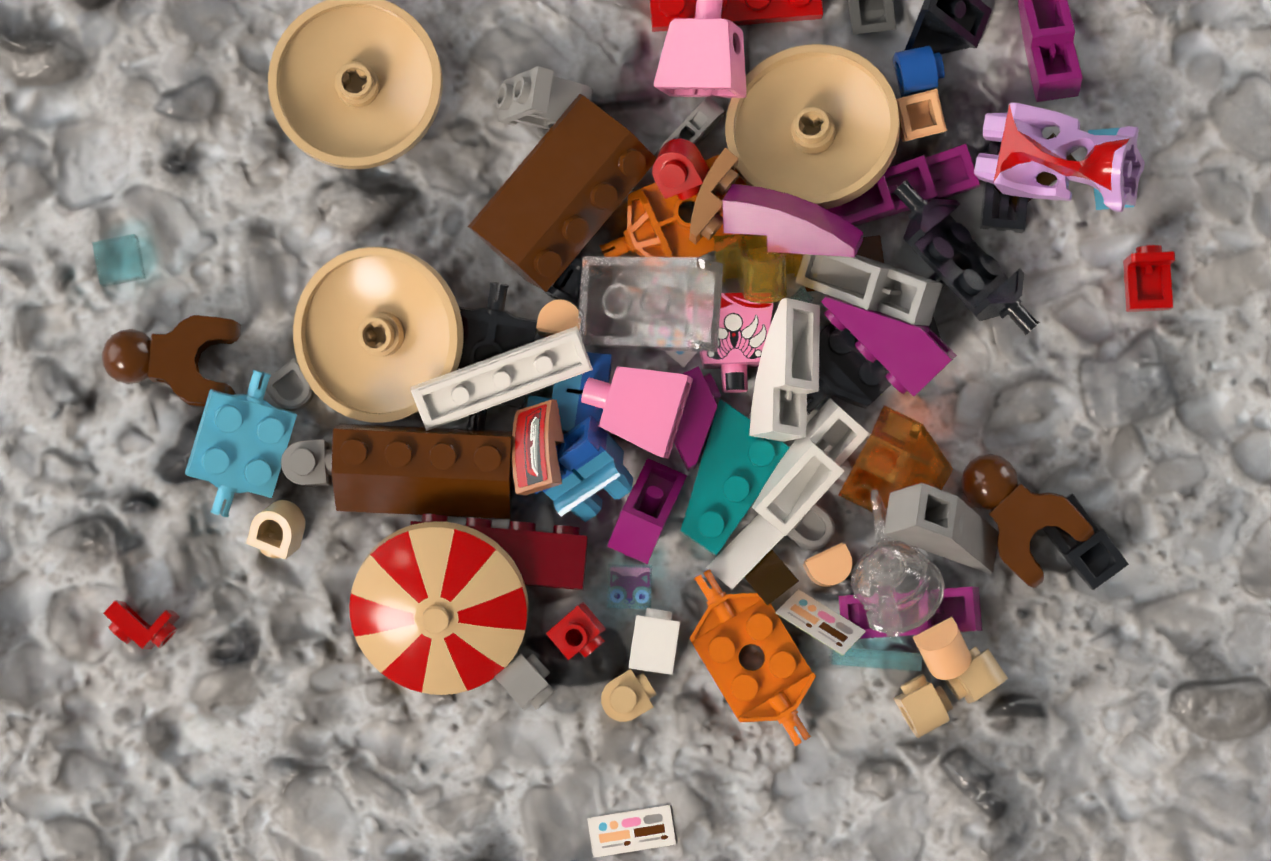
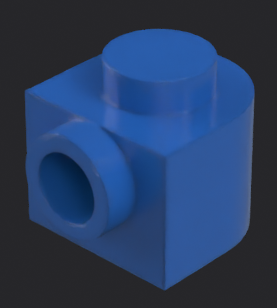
M930 46L894 53L892 60L901 98L937 89L938 79L945 77L941 54H933Z

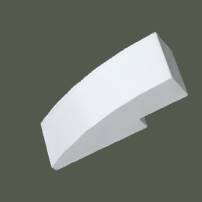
M790 298L781 299L761 353L752 399L749 436L782 442L806 437L807 394L819 391L820 305Z
M829 398L806 425V437L795 439L780 460L752 508L786 536L842 475L844 470L840 466L869 433Z

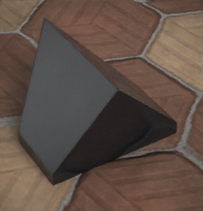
M924 0L905 50L930 46L933 54H945L967 48H977L992 9L981 0Z

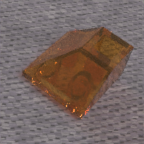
M883 405L838 495L886 519L891 492L919 483L942 490L953 468L922 423Z

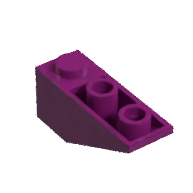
M829 295L821 301L827 308L824 312L827 319L841 331L847 328L858 339L855 346L859 352L872 363L878 360L889 371L886 374L887 380L902 394L908 391L913 397L917 395L957 356L929 326L912 325L878 311L865 310Z

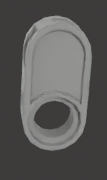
M707 97L662 146L666 142L677 138L686 139L698 146L717 126L726 111L712 98ZM661 146V147L658 149V151L655 153L654 156H655L656 158H657V156H658V154H659V152H660L662 146Z

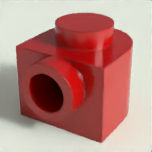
M680 138L672 139L662 146L652 168L653 178L663 197L667 199L677 195L681 201L699 193L701 184L709 171V167L697 146L686 139Z
M582 602L546 632V635L567 660H570L579 652L586 658L605 642L600 634L606 628L588 606Z

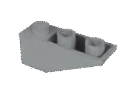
M924 483L890 493L884 528L885 536L988 574L993 573L998 531L958 496Z

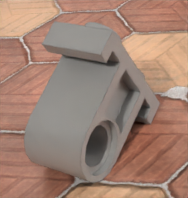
M537 66L508 78L501 84L496 96V106L499 108L498 122L512 126L516 125L517 122L550 130L579 94L584 95L591 101L593 89L578 82L553 76L554 70Z

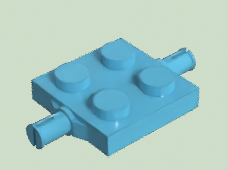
M253 369L247 394L230 395L212 389L209 391L185 474L193 478L209 481L218 488L213 507L210 511L213 514L229 517L235 493L250 492L269 498L273 496L281 470L282 455L288 447L297 414L274 407L263 399L271 377L269 373Z

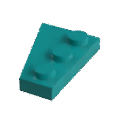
M722 399L718 403L680 532L714 556H717L759 496L780 460L790 448L782 441L749 436L750 419Z

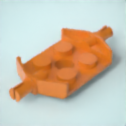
M711 570L705 571L703 574L711 589L701 574L695 577L694 580H696L707 598L706 604L708 607L689 638L739 722L778 721L779 724L782 723L794 746L799 745L802 741L796 733L794 726L804 741L810 738L811 735H809L797 714L799 712L797 708L816 675L811 671L781 619L775 613L776 611L771 603L767 605L758 593L727 594L725 591H722ZM749 644L760 647L764 654L762 666L753 671L745 669L739 662L741 649Z

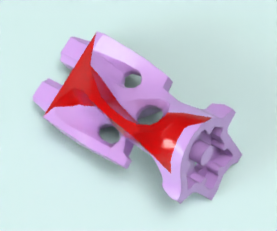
M1009 103L1008 113H987L985 115L983 137L989 141L1001 142L999 155L979 153L976 159L974 174L978 179L994 184L1002 194L1037 199L1071 201L1073 193L1069 191V180L1087 184L1096 188L1102 194L1106 207L1116 212H1123L1125 205L1135 206L1138 182L1144 170L1145 162L1137 148L1138 127L1127 126L1119 128L1117 135H1093L1081 131L1080 122L1076 118L1021 103ZM1057 126L1060 129L1057 137L1046 139L1042 135L1045 127ZM1080 147L1087 149V155L1081 161H1069L1066 159L1070 153ZM1041 172H1048L1057 177V183L1053 186L1041 185L1037 182L1036 177Z

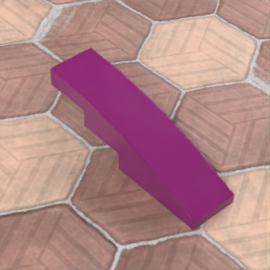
M963 144L926 158L923 155L889 167L880 180L864 194L841 206L826 210L842 217L854 226H859L910 210L893 193L906 180L924 200L927 199L929 202L932 199H945L981 186L974 174L975 168L967 145Z

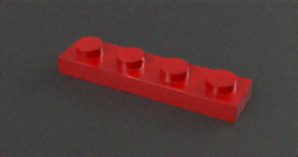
M650 0L652 32L668 31L670 22L675 18L695 19L697 0ZM723 0L721 19L730 20L737 26L822 19L823 7L822 0Z

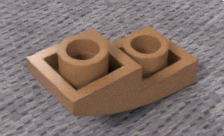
M724 148L713 163L695 201L689 240L695 245L703 236L710 240L722 226L723 217L720 215L723 213V201L716 197L715 194L719 192L721 195H725L739 177V174L735 172L739 158L727 148Z

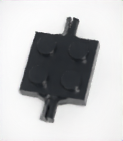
M490 282L487 307L471 309L459 306L463 324V349L457 370L535 341L537 320L516 317L508 311H504L509 285L503 283L500 285L497 300L499 283ZM526 395L501 404L523 408ZM487 409L469 415L466 428L474 430L478 414L476 430H485Z

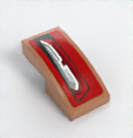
M551 399L517 410L515 413L512 431V467L516 494L529 495L562 484L556 445L564 443L557 400Z

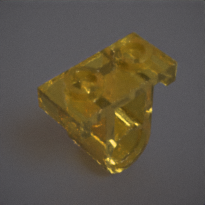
M734 234L714 236L715 278L717 283L726 282V279L738 278L743 297L754 303H774L787 297V274H794L797 277L803 254L767 252V236Z

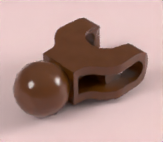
M192 315L178 323L173 331L167 334H152L151 338L144 332L135 329L120 330L111 335L104 344L102 363L108 375L118 382L133 384L149 378L152 382L169 385L173 392L189 406L205 407L210 389L230 395L236 393L226 383L215 382L202 377L198 367L201 353L209 346L237 342L241 335V324L233 319Z
M993 454L978 456L970 461L963 471L961 483L963 493L968 501L978 508L991 510L989 515L998 524V550L1000 558L1030 587L1037 588L1044 580L1043 569L1030 552V540L1036 531L1045 526H1058L1080 542L1089 540L1095 534L1091 524L1064 495L1050 492L1038 494L1031 492L1022 483L1018 484L1015 469L1009 461L1001 456Z

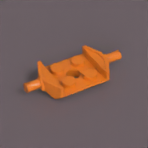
M719 155L705 160L709 170ZM740 176L734 183L739 185H746V183L741 179ZM655 182L628 194L627 230L623 231L624 236L599 245L602 254H604L606 262L629 251L632 253L636 252L664 276L669 274L671 269L744 237H747V239L751 238L753 235L724 233L722 224L710 240L703 236L695 245L689 240L691 223L684 222L680 218L678 210L686 202H695L698 193L682 201L678 199L677 195L665 199ZM719 192L715 194L721 201L725 197V195H721Z

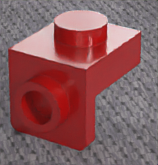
M1160 245L1136 247V253L1130 254L1123 260L1126 312L1171 310L1173 308L1171 264L1176 261L1175 252H1162V246Z
M115 600L103 613L112 621L108 628L114 635L126 644L133 640L142 649H152L155 645L158 648L163 647L176 633L177 628L174 624L180 618L176 612L165 610L150 625L126 602Z

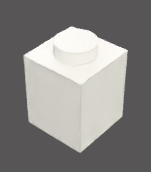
M646 608L645 616L636 615L629 669L673 674L680 622L671 620L672 612Z

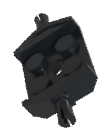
M908 180L904 181L893 192L912 211L907 216L910 221L903 237L904 241L910 245L916 254L921 256L979 321L997 316L1003 319L1009 315L1025 335L1040 323L1020 304L1022 302L1019 298L1023 292L1024 272L1019 268L1009 278L1003 273L999 263L977 245L968 229L962 224L957 223L950 216L961 205L957 200L932 199L930 202L927 199L924 200L910 185Z
M935 272L929 277V279L934 281L940 278ZM942 279L939 281L943 284V288L946 285V283ZM932 317L929 327L941 338L934 317ZM831 322L820 332L819 391L807 394V402L812 399L807 405L808 415L826 397L830 398L831 396L866 409L892 385L886 378V374L889 371L878 360L872 363L859 352L855 346L858 339L847 328L841 331Z

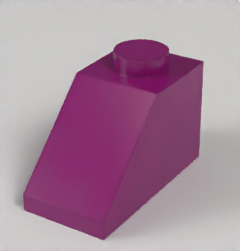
M699 366L682 373L693 378L674 440V444L687 471L696 468L717 409L715 399L721 397L711 373L703 376Z
M647 458L622 508L607 547L648 564L687 475Z

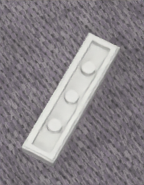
M575 326L410 388L425 429L428 431L591 371L593 368L579 330Z

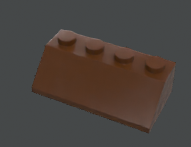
M579 94L467 227L524 280L547 292L653 166L656 157L631 131L584 95Z
M340 423L333 428L331 473L336 511L410 515L436 514L453 517L511 519L513 480L512 431L433 428L426 431L425 427Z

